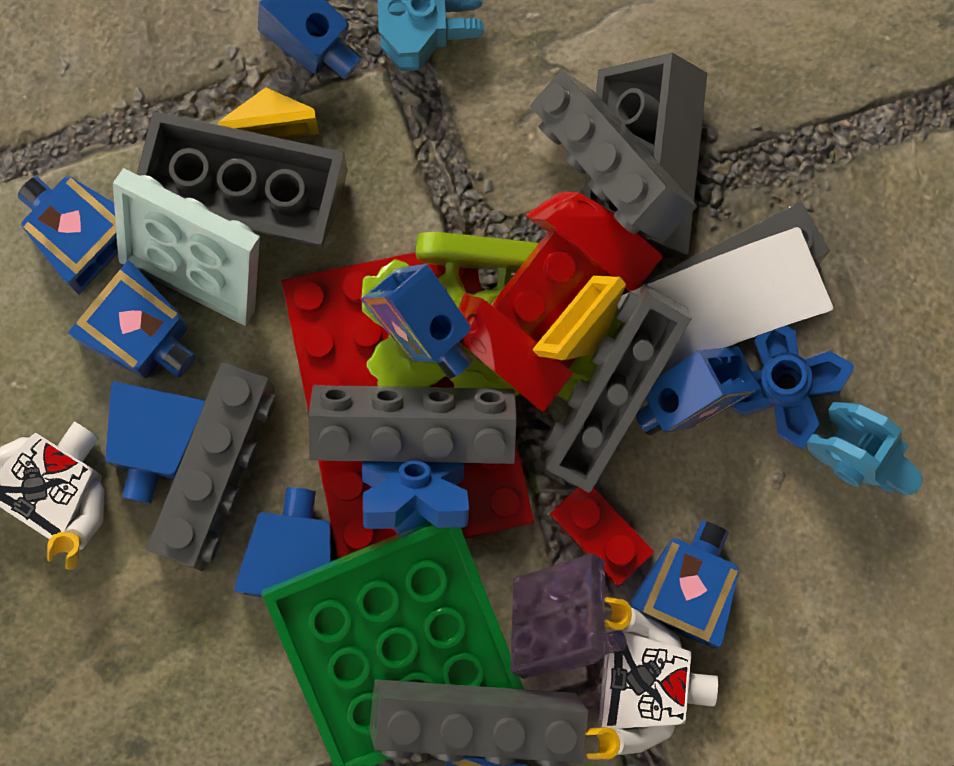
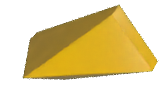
M267 87L218 121L220 126L281 139L319 134L314 108Z
M592 276L532 350L539 357L559 360L594 354L599 343L608 333L626 283L620 277Z

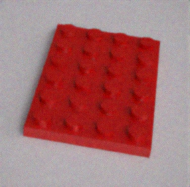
M416 252L281 280L308 414L313 385L378 386V379L370 373L367 368V361L372 357L376 346L381 341L389 338V333L362 312V301L360 299L362 298L363 278L377 276L381 268L387 266L394 259L405 262L409 266L428 264L418 260ZM428 264L437 278L446 273V266ZM460 267L458 275L466 293L474 295L482 291L477 269ZM444 377L430 387L454 388V383L448 377ZM516 439L514 464L464 463V480L456 484V486L467 490L468 526L461 527L465 539L534 524ZM318 460L338 559L398 534L394 528L367 529L363 525V492L372 488V486L362 482V461Z

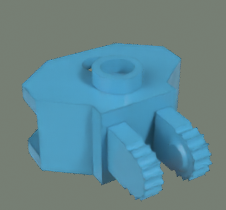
M378 0L381 50L400 71L420 70L437 47H447V40L471 39L483 35L484 23L480 19H446L445 13L463 12L465 10L474 11L482 7L483 1Z
M841 402L832 403L828 409L829 420L839 430L834 437L829 439H823L819 435L812 434L807 441L808 452L821 463L833 468L835 475L852 486L859 487L861 483L880 486V489L888 492H895L896 490L905 495L917 493V490L921 489L920 486L923 484L922 472H919V468L914 467L915 465L903 455L909 445L902 440V429L888 417L863 405Z

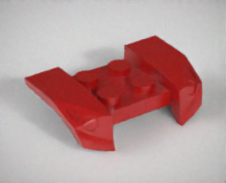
M578 192L558 193L525 215L531 222L546 230L547 234L492 304H489L483 298L464 292L458 307L471 327V331L460 342L541 412L546 410L573 375L569 368L577 358L559 360L539 357L532 349L592 276L620 277L626 283L622 295H625L640 288L663 258L638 233L634 235L625 229L613 215L614 213Z

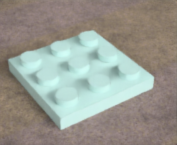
M123 168L113 182L119 263L124 265L127 261H130L143 275L246 326L255 312L260 236L254 234L248 226L239 221H228L212 213L201 202L193 198H183L163 188L152 177L146 175L139 176Z

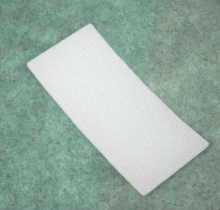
M798 227L713 257L648 284L649 287L688 307L692 318L660 374L670 370L698 350L725 348L788 324L833 310V305L802 231ZM638 288L632 292L638 295L641 288ZM629 293L621 296L618 304L619 309Z

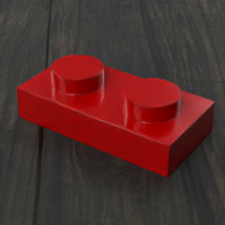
M577 487L549 514L557 525L616 587H619L654 553L653 549L594 488L589 493Z

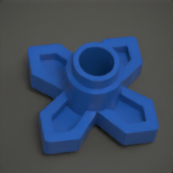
M783 326L760 334L754 340L763 370L752 372L762 390L730 408L742 416H747L774 406L778 437L798 449L804 450L811 435L815 434L819 428V421L810 397L840 394L853 373L854 365L830 350L803 359L798 354L795 330L788 326ZM783 378H791L795 381L796 387L781 389L777 384Z
M415 460L407 462L362 461V482L372 486V488L363 492L364 527L367 529L394 528L400 534L427 522L432 523L437 528L468 526L469 503L467 490L456 486V484L464 480L465 464L421 462Z

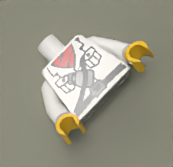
M75 421L57 446L35 433L30 438L21 437L0 447V507L49 539L47 544V560L49 562L53 560L57 553L67 552L65 569L68 570L77 567L79 549H83L104 521L105 490L101 484L102 475L83 463L99 437Z
M602 597L601 602L608 603L611 606L612 614L609 620L597 618L595 620L597 626L613 630L607 631L598 728L586 729V735H596L600 743L596 753L586 754L587 758L591 760H609L616 755L641 753L669 739L674 732L675 725L685 724L687 704L714 707L717 700L718 677L690 673L691 651L682 649L679 636L659 620L631 608L629 603L623 599Z

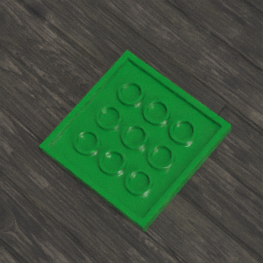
M427 522L262 590V597L333 766H374L392 758L382 754V751L374 750L369 730L375 680L524 689L461 527L437 528L432 523Z

